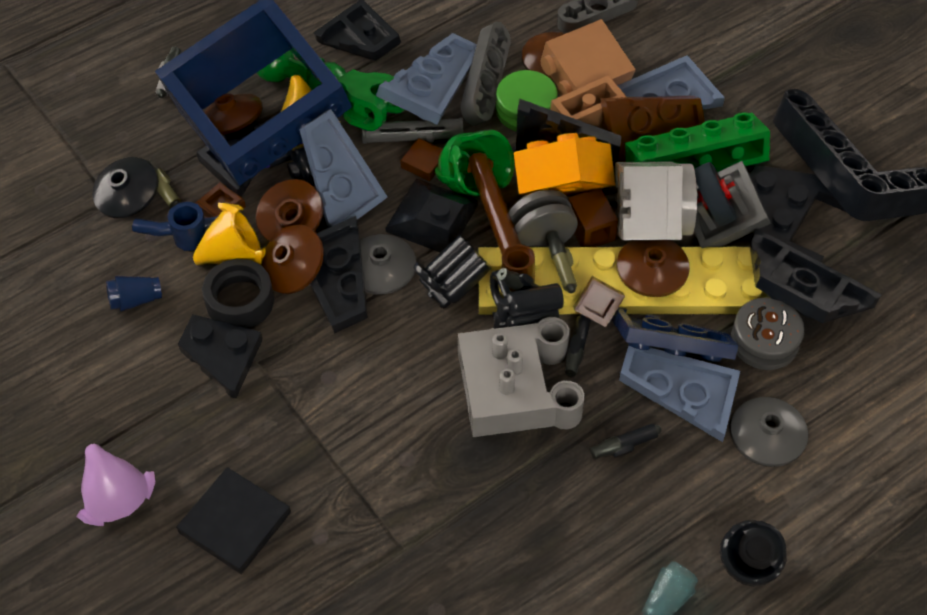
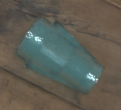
M670 562L667 568H661L645 603V607L641 611L642 614L674 615L696 593L694 587L698 583V579L682 565Z

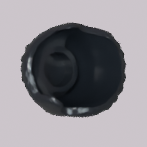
M751 519L738 522L730 528L720 543L719 553L724 569L731 577L743 585L752 587L765 585L775 580L786 565L787 551L784 537L777 528L764 521Z

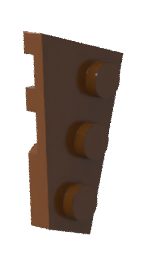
M696 96L600 98L607 131L622 136L618 162H626V142L637 140L641 136H655L668 133L675 128H689L705 122L701 98Z

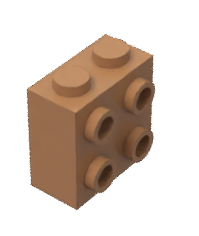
M602 19L547 41L540 60L543 71L546 75L551 76L557 85L560 96L608 75L616 85H620L631 80L636 70Z

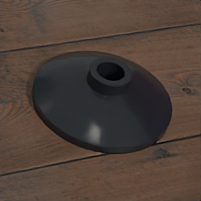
M127 157L117 160L108 165L97 177L93 187V201L100 212L108 217L127 218L146 208L155 197L159 184L158 174L155 168L142 158Z

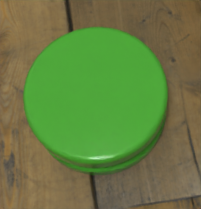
M532 70L516 71L504 77L496 91V113L500 122L507 128L517 131V110L520 99L550 109L551 100L558 98L555 83L548 76Z

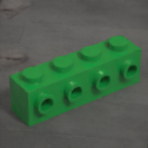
M738 113L731 118L718 121L708 120L701 125L689 128H675L668 133L655 136L645 135L637 140L626 142V162H674L676 164H692L694 169L711 162L717 172L743 161L745 166L770 160V130L753 113Z

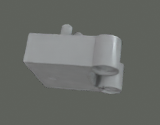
M547 317L535 324L458 333V357L473 437L552 426L560 429H571L580 423L584 406V391L582 387L572 381H561L556 383L550 392H547L540 363L541 361L547 365H555L565 359L568 351L569 327L564 320L557 317ZM546 340H555L557 342H549ZM569 403L572 407H563L559 404Z

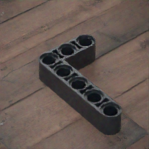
M788 89L785 91L773 118L774 125L850 216L861 221H873L927 213L926 167L877 172L808 93L799 89Z

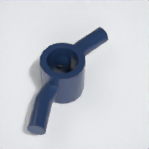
M182 202L172 207L167 217L169 222H154L135 218L132 224V231L153 236L173 235L175 245L184 251H194L206 230L218 216L204 218L202 208L198 204Z

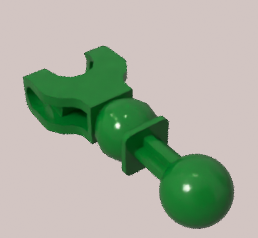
M291 50L257 72V75L267 82H281L286 78H291L293 75H299L312 90L321 85L302 62L294 59ZM320 57L345 90L351 108L343 113V118L349 124L367 131H375L385 124L387 112L399 114L404 111V109L376 96L379 85L385 81L390 82L394 79V76L376 72L363 73L354 69L346 73L338 64L325 62ZM373 112L374 119H372L368 114Z

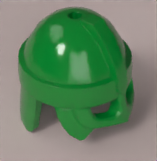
M483 130L455 135L446 143L439 155L438 167L435 168L436 177L441 183L447 184L456 193L480 196L472 173L468 174L467 167L469 157L481 152L485 153L493 161L494 167L492 170L499 188H503L510 183L514 172V155L511 145L505 136L496 130Z

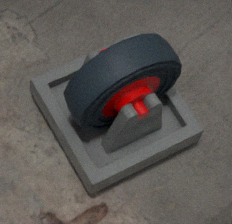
M743 161L720 172L716 171L711 162L694 169L697 186V213L694 232L701 249L722 247L754 232L756 228L760 229L771 224Z

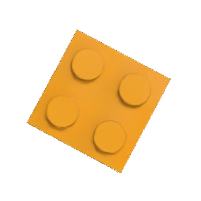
M578 133L562 134L557 136V142L548 144V141H534L527 143V149L514 152L518 191L521 195H529L541 190H558L566 196H570L580 192H588L616 185L611 146L608 143L596 141V137L579 138Z

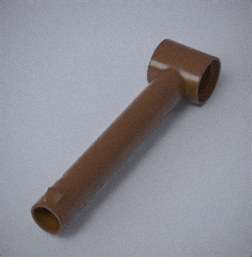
M475 153L468 159L467 172L468 174L472 173L502 255V268L519 274H527L533 278L535 283V254L530 247L520 243L492 170L494 163L485 153Z

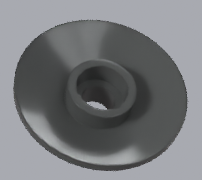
M387 234L371 235L360 240L365 292L389 294L402 289L411 281L415 274L413 267L416 263V257L408 243L396 236Z
M772 397L751 399L743 403L732 417L730 433L735 447L744 457L756 464L768 467L787 465L795 461L803 453L807 445L808 428L804 418L792 405L780 399ZM766 422L775 424L777 428L768 427Z

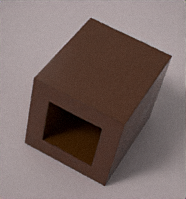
M601 188L589 192H580L568 198L577 217L578 225L574 235L581 247H597L615 241L618 218Z

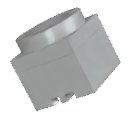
M615 162L616 188L618 187V194H615V201L618 205V209H615V214L618 218L616 234L622 240H682V236H691L693 234L697 213V186L695 170L692 164H676L674 162Z

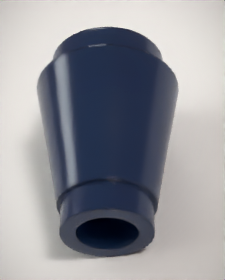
M115 276V280L106 281L111 310L120 309V312L162 298L159 277Z

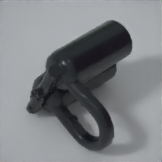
M460 234L426 267L419 262H416L413 267L420 277L419 281L429 291L427 295L431 299L434 297L443 309L447 308L451 303H457L492 269L477 253L475 248Z
M499 270L491 273L490 289L497 307V311L492 313L493 319H495L494 329L535 324L547 317L559 318L558 309L563 308L564 298L558 283L510 292L509 287L497 278ZM499 287L504 298H502L500 295Z

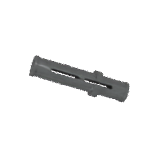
M463 118L440 119L438 125L427 120L385 122L384 125L375 131L362 129L363 144L372 142L417 141L420 138L429 143H434V140L451 139L453 136L463 133Z

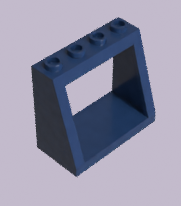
M259 0L155 71L180 114L239 186L303 142L300 128L327 110L332 109L338 118L351 108L341 83L274 0ZM291 50L321 85L230 147L203 112V109L215 102L219 96L228 93Z

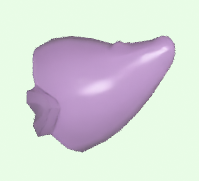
M98 444L88 445L85 449V469L81 484L84 509L80 510L76 517L86 524L104 526V522H112L129 516L139 508L145 498L149 500L155 485L154 471H146L142 474L133 465L105 451Z

